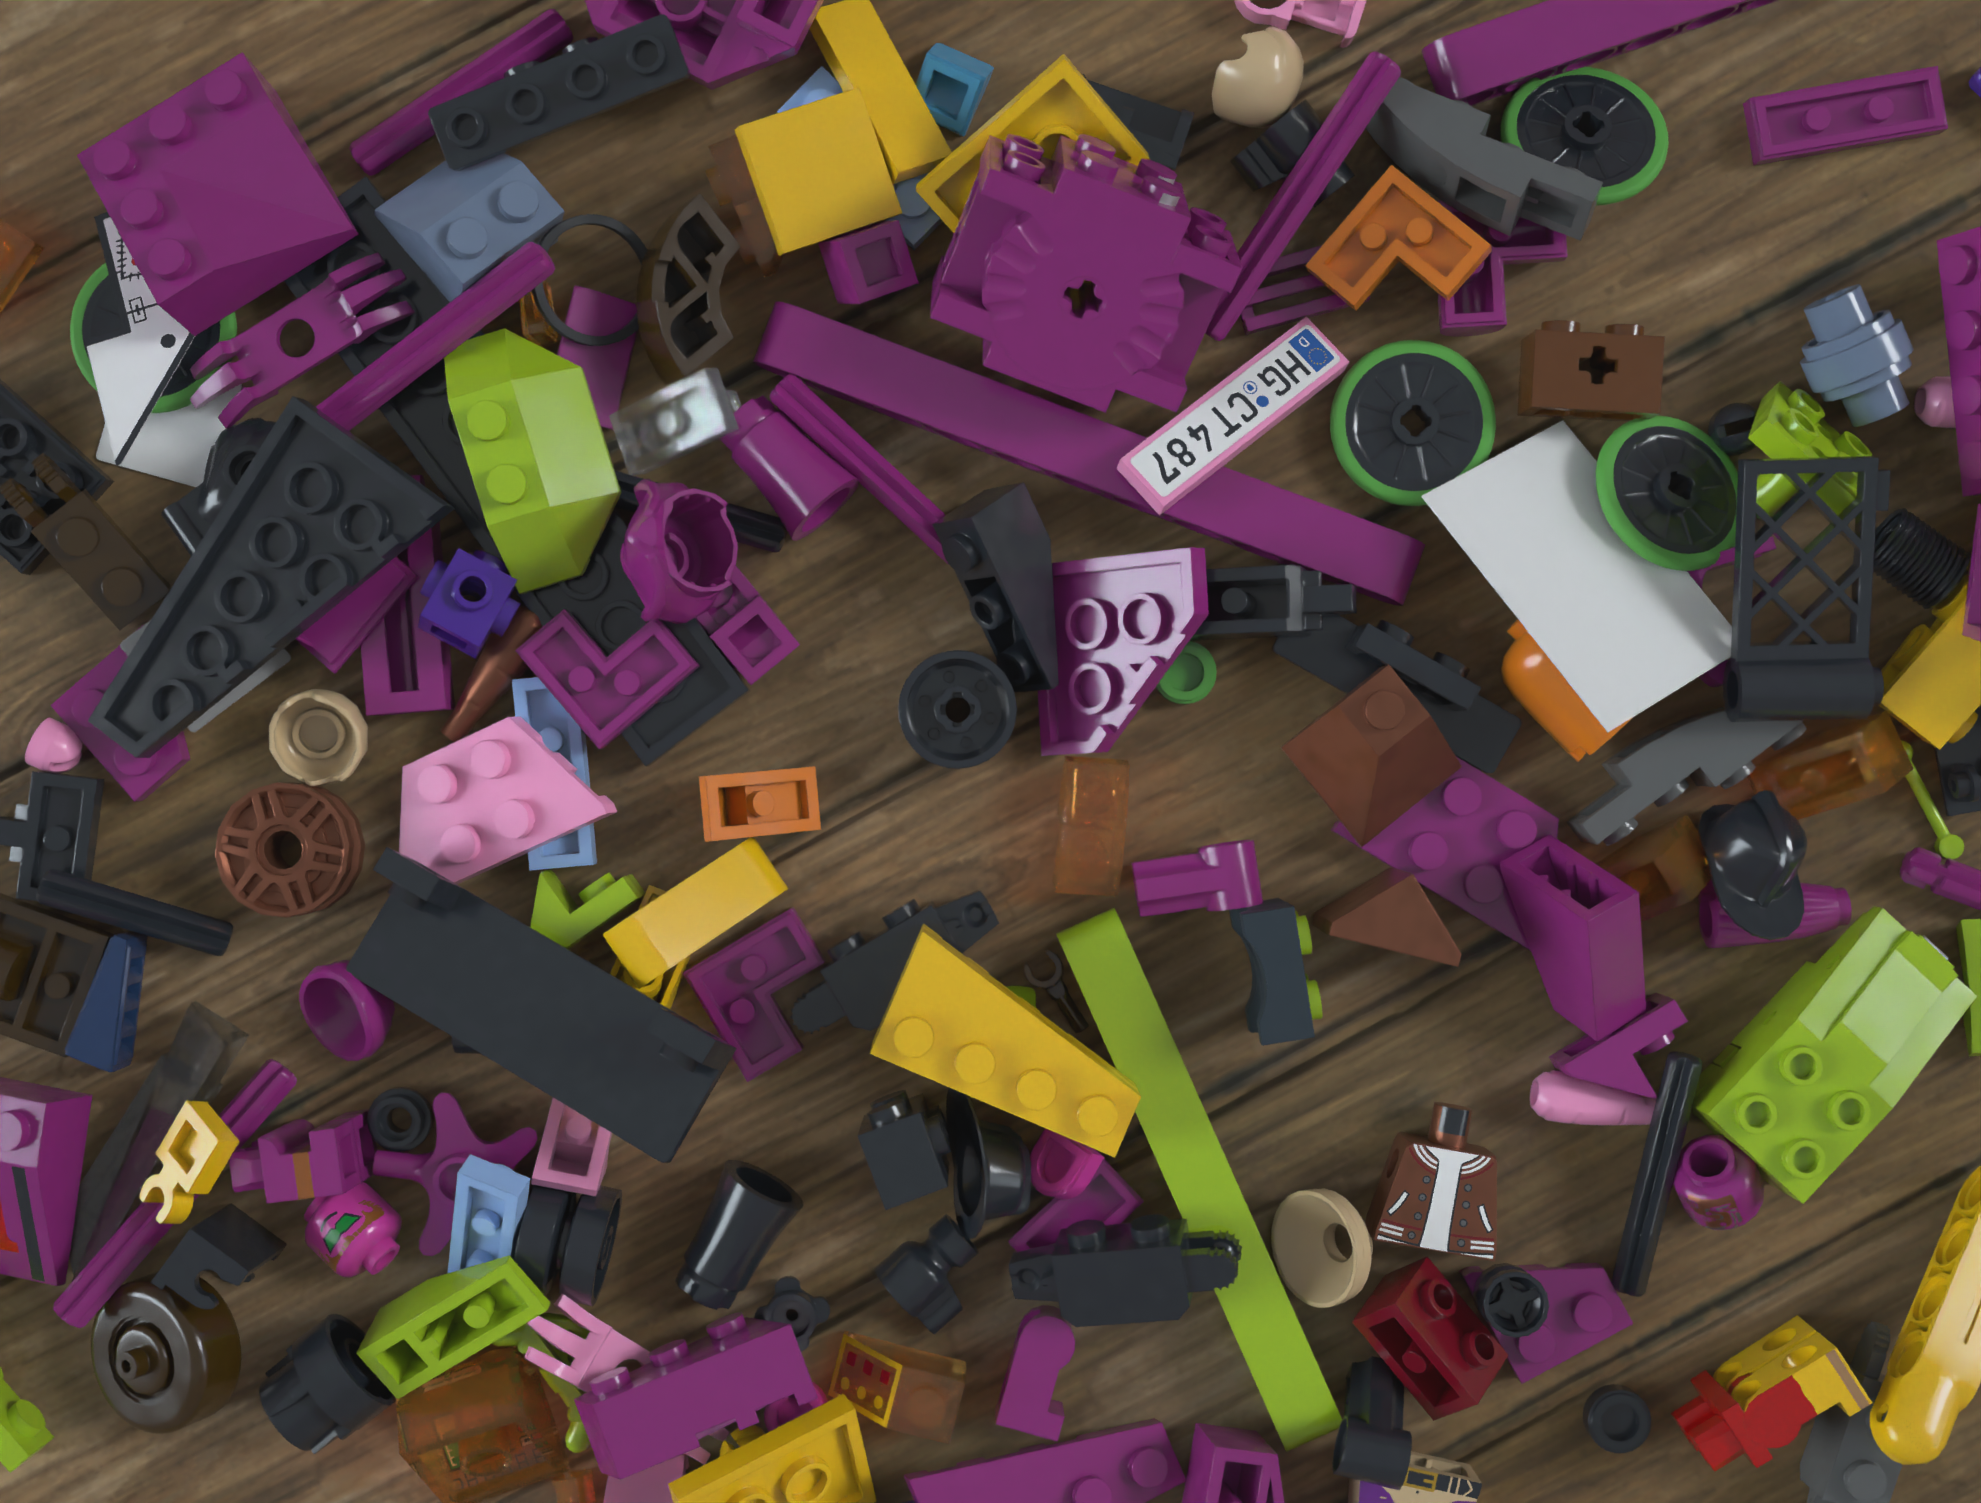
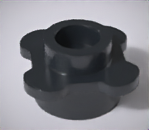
M785 1276L776 1282L775 1295L767 1305L760 1306L756 1310L754 1318L791 1324L802 1352L809 1346V1337L816 1325L824 1323L829 1318L830 1305L824 1297H813L804 1291L796 1277ZM789 1309H795L798 1312V1317L795 1320H790L786 1316V1312Z

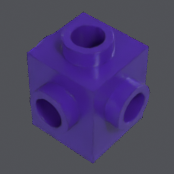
M458 548L449 565L438 559L420 591V594L428 597L429 600L420 614L418 628L476 659L489 634L493 632L502 637L516 614L520 603L510 597L514 591L517 579L507 574L508 569L505 563L497 557L482 550H475L471 555ZM471 595L477 598L478 601L470 602L462 596Z

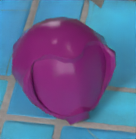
M643 479L633 488L639 507L629 523L624 543L621 547L620 559L623 571L630 579L645 606L641 614V618L645 622L658 618L676 624L687 623L710 610L721 591L732 585L731 576L736 565L738 544L734 529L726 516L725 506L727 502L715 493L695 488L689 489L683 483H655L650 479Z

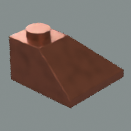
M1389 664L1377 669L1281 747L1283 752L1360 847L1367 844L1462 767L1431 715Z

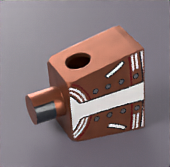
M1434 1102L1428 1136L1406 1132L1397 1133L1365 1219L1367 1230L1374 1240L1495 1262L1497 1253L1496 1156L1487 1148L1467 1143L1472 1109L1450 1103Z

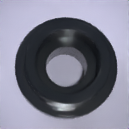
M407 1087L389 1089L380 1094L371 1104L367 1116L368 1129L373 1139L387 1150L395 1152L411 1150L420 1145L431 1131L433 1124L431 1106L427 1099L414 1089ZM401 1107L410 1113L412 1123L409 1129H400L395 1126L392 1121V1113L395 1108Z

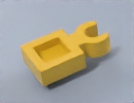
M186 1100L155 1153L164 1166L159 1174H154L145 1181L139 1198L142 1202L164 1203L156 1217L159 1224H181L188 1218L193 1207L194 1194H209L240 1142L208 1102Z

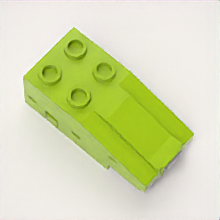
M1873 906L1867 913L1863 912L1816 963L1806 961L1730 1042L1732 1045L1729 1044L1713 1060L1714 1064L1711 1063L1700 1074L1691 1112L1715 1134L1723 1135L1756 1163L1761 1177L1769 1185L1804 1204L1894 1108L1977 996L1957 978L1958 974L1953 970L1954 966L1948 961V957L1925 935L1921 936L1906 930L1884 908Z

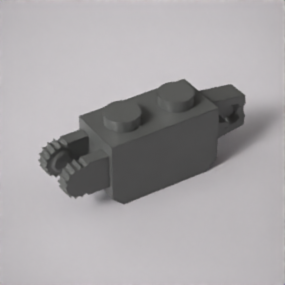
M1875 1321L1867 1324L1863 1334H1861V1340L1858 1342L1852 1362H1847L1872 1401V1404L1850 1417L1836 1404L1816 1416L1800 1462V1480L1810 1488L1807 1503L1890 1502L1902 1464L1891 1460L1881 1451L1870 1429V1411L1886 1376L1881 1374L1886 1359V1352L1889 1350V1343L1891 1342L1890 1329L1886 1325ZM1887 1412L1882 1416V1421L1885 1419Z

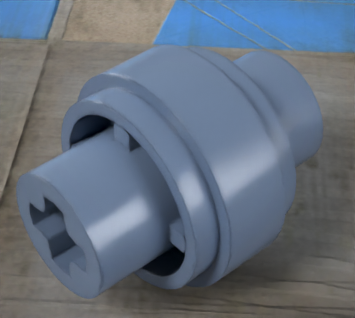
M1860 284L1831 293L1803 309L1815 338L1801 347L1805 357L1800 361V364L1813 393H1820L1824 402L1841 399L1853 427L1863 426L1888 417L1905 408L1910 403L1898 375L1911 367L1912 362L1909 354L1913 352L1914 348L1901 319H1893L1890 310L1872 313Z

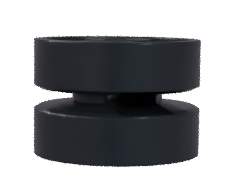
M953 650L941 652L927 658L910 673L900 693L898 713L900 726L906 740L921 757L942 767L961 769L988 761L1004 747L1015 725L1017 706L1009 679L994 662L974 652ZM954 698H963L968 702L971 709L967 719L959 723L951 721L945 711L948 703Z
M534 1185L522 1220L514 1261L544 1296L551 1291L560 1271L559 1296L564 1294L575 1303L593 1307L601 1292L614 1247L622 1205V1190L600 1185L596 1196L581 1194L574 1212L576 1203L575 1192Z

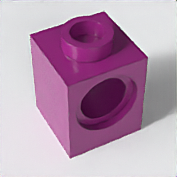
M899 220L877 222L818 243L838 304H861L918 284Z

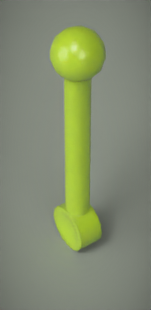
M1904 740L1892 742L1888 746L1887 756L1892 763L1900 765L1937 836L1934 845L1936 853L1946 859L1958 858L1964 851L1963 840L1957 835L1950 834L1911 760L1913 756L1912 746Z

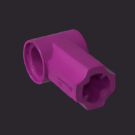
M1254 840L1211 844L1198 847V852L1131 862L1139 916L1177 913L1183 910L1206 907V911H1224L1262 904L1263 897Z

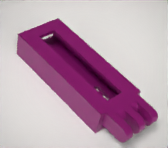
M410 475L425 486L423 475ZM439 521L396 556L418 577L360 644L367 716L455 709L450 645L418 628L420 614L429 600L428 597L420 594V591L438 559L443 561Z

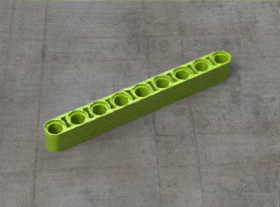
M1115 908L1056 933L1115 1068L1136 1084L1141 1095L1135 1113L1183 1219H1187L1189 1232L1214 1231V1233H1218L1221 1230V1232L1225 1233L1228 1231L1230 1235L1235 1234V1238L1240 1240L1239 1245L1242 1246L1241 1260H1238V1276L1235 1278L1234 1284H1229V1288L1222 1287V1290L1216 1287L1214 1290L1286 1452L1339 1429L1342 1421L1341 1415Z

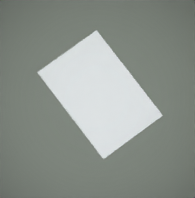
M1561 421L1421 497L1605 730L1610 732L1730 658L1732 626L1687 571L1673 570L1656 565L1635 553L1619 538L1607 521L1599 502L1596 488L1597 461L1566 423Z

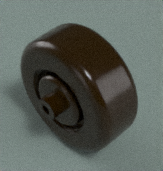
M155 1272L122 1284L97 1312L91 1332V1358L98 1385L113 1410L123 1420L139 1430L153 1434H165L180 1430L210 1417L228 1402L239 1379L242 1353L235 1319L225 1300L212 1285L199 1277L202 1289L213 1293L219 1300V1304L213 1309H202L191 1304L168 1286L161 1290L151 1283L158 1273Z

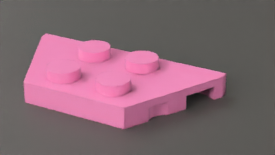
M521 716L507 717L403 766L399 853L422 863L452 882L459 884L617 813L614 803L606 795L598 796L574 774L577 768L562 754L548 749L543 742L542 736Z

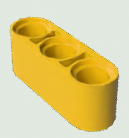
M750 837L603 934V937L637 988L640 989L789 888L756 839Z

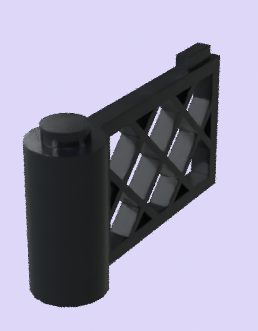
M1855 456L1738 460L1731 658L1726 663L1723 677L1724 707L1727 717L1731 722L1867 719L1871 714L1873 706L1880 705L1884 693V681L1881 670L1878 667H1872L1870 662L1869 641L1876 511H1888L1890 470H1878L1879 458ZM1836 472H1858L1856 499L1837 516L1816 492ZM1796 473L1817 474L1805 483ZM1757 474H1782L1798 490L1772 518L1756 503ZM1808 500L1830 524L1802 550L1781 526ZM1757 517L1764 525L1755 533ZM1854 518L1855 533L1847 526ZM1840 533L1854 547L1853 564L1834 582L1812 559ZM1774 535L1795 558L1770 583H1767L1754 570V552ZM1806 567L1827 590L1799 615L1778 592ZM1754 583L1761 591L1752 599ZM1852 584V596L1850 598L1844 591ZM1838 599L1851 613L1849 640L1825 641L1810 624L1832 602ZM1771 600L1792 623L1773 642L1751 643L1752 617ZM1801 632L1811 640L1792 642Z

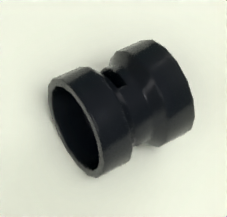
M1509 1263L1494 1264L1484 1270L1476 1280L1473 1291L1475 1306L1481 1316L1503 1335L1515 1338L1529 1336L1539 1330L1547 1319L1549 1310L1547 1292L1537 1279L1521 1267Z

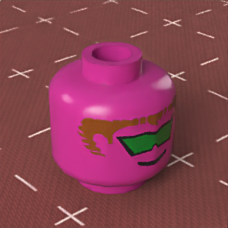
M361 1182L344 1194L316 1197L304 1214V1219L308 1222L305 1228V1242L307 1246L335 1273L342 1277L350 1278L366 1270L371 1275H375L388 1266L400 1250V1245L395 1242L402 1225L400 1214L370 1185Z

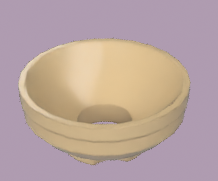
M1325 1188L1305 1189L1287 1196L1279 1205L1274 1215L1271 1231L1274 1260L1286 1286L1304 1303L1317 1308H1330L1354 1298L1362 1290L1368 1279L1373 1252L1372 1238L1359 1212L1346 1198L1335 1191ZM1338 1224L1347 1229L1351 1239L1352 1254L1349 1259L1340 1253L1335 1243V1229Z

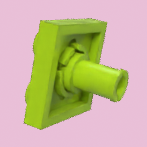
M1781 381L1761 399L1748 439L1771 459L1872 456L1868 447L1854 434L1845 431L1840 435L1823 419L1825 416L1824 410L1811 395L1802 389H1796L1792 392ZM1836 472L1816 492L1837 516L1856 499L1858 472ZM1817 473L1796 474L1807 483ZM1760 474L1757 477L1756 503L1770 517H1773L1775 512L1798 492L1782 474Z

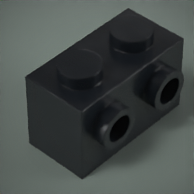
M906 1090L888 1094L871 1102L872 1110L863 1117L858 1139L885 1210L948 1187L950 1163L946 1154L951 1152L949 1142L952 1141L940 1106L928 1108L923 1093L908 1098Z

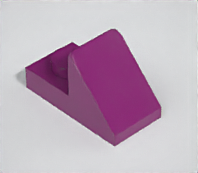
M1656 992L1646 998V1012L1598 1041L1586 1034L1549 1056V1059L1556 1069L1571 1077L1656 1099L1657 1096L1632 1054L1639 1051L1641 1055H1647L1663 1048L1675 1038L1672 1031L1688 1021L1675 999Z

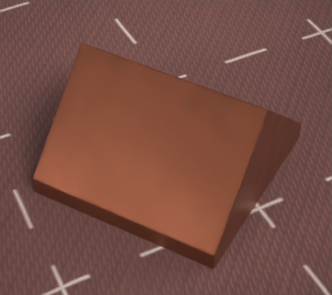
M1390 867L1314 913L1312 925L1329 935L1456 967L1459 966L1461 958L1459 949L1412 873Z

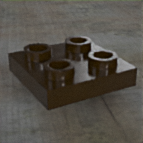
M0 893V1034L62 1057H69L65 1055L66 1050L64 1049L110 938L116 934Z

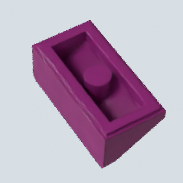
M575 285L565 324L582 334L606 336L619 331L633 319L637 313L636 304ZM638 330L622 341L603 346L582 345L570 341L563 336L561 337L557 355L583 368L601 428L614 430Z

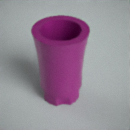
M764 395L743 404L719 430L718 437L733 452L732 459L752 480L774 509L793 541L808 536L822 526L850 499L859 485L858 478L831 459L783 411H777Z

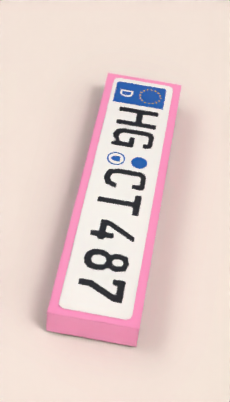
M1306 316L1123 456L1116 469L1160 516L1341 375L1349 361Z

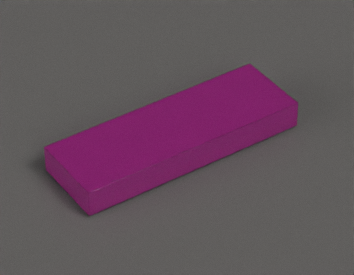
M1938 66L1752 97L1743 103L1753 166L1937 135L1948 129Z

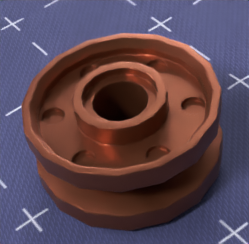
M277 782L252 789L230 807L218 828L215 858L222 882L238 902L261 915L288 918L328 909L350 892L362 871L365 840L358 817L343 798L321 786L310 787L307 784ZM290 832L297 836L302 846L301 857L293 867L283 860L280 852L281 842Z

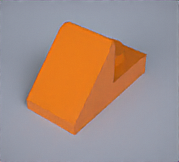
M815 766L699 777L705 842L821 830Z

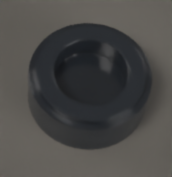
M1610 1384L1598 1388L1588 1397L1583 1408V1423L1588 1434L1601 1448L1612 1453H1627L1637 1449L1647 1439L1651 1429V1414L1646 1403L1633 1390L1623 1385Z

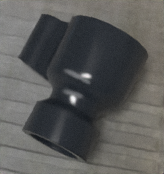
M1305 99L1237 154L1230 162L1252 191H1256L1290 174L1322 126L1323 121ZM1345 161L1339 166L1313 205L1314 208L1355 176Z
M945 1214L929 1228L928 1239L921 1243L917 1241L904 1242L876 1266L874 1270L879 1280L901 1307L911 1316H917L926 1328L935 1335L963 1310L948 1281L947 1274L949 1270L953 1267H964L979 1251L971 1239H966L961 1234L958 1224L949 1215Z

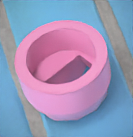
M47 718L34 732L26 749L25 762L44 772H68L77 766L80 761L82 742L68 725L53 718Z

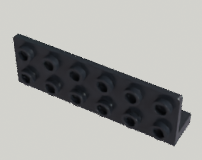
M386 847L373 870L394 882L388 891L390 896L347 965V971L358 980L657 1161L670 1163L737 1048L422 863Z

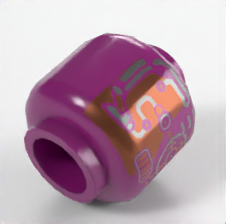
M1706 1134L1692 1139L1682 1147L1673 1184L1686 1214L1698 1225L1711 1230H1731L1745 1225L1757 1215L1764 1202V1183L1756 1163L1721 1134Z

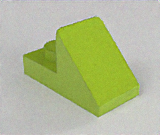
M551 869L542 871L539 875L530 927L569 949L645 895V891L633 874L624 876L616 881L609 872L578 894L584 902V905L578 907L556 874Z

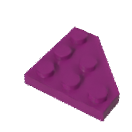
M1188 547L1052 563L1059 685L1051 690L1038 691L1041 756L1108 752L1209 614L1205 548Z

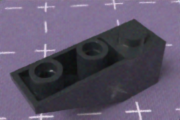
M1024 482L983 490L932 525L942 544L943 555L948 564L954 569L970 602L969 606L972 616L982 627L996 657L997 666L1009 679L1014 693L1054 689L1059 685L1051 539Z

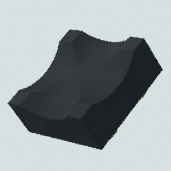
M1280 898L1263 900L1262 904L1229 910L1232 928L1241 937L1246 946L1252 967V988L1250 998L1245 1007L1248 1030L1251 1033H1259V1040L1262 1046L1314 1038L1312 1020L1322 1019L1323 1014L1316 980H1309L1307 973L1304 971L1302 955L1312 954L1311 934L1306 915L1299 916L1293 905Z

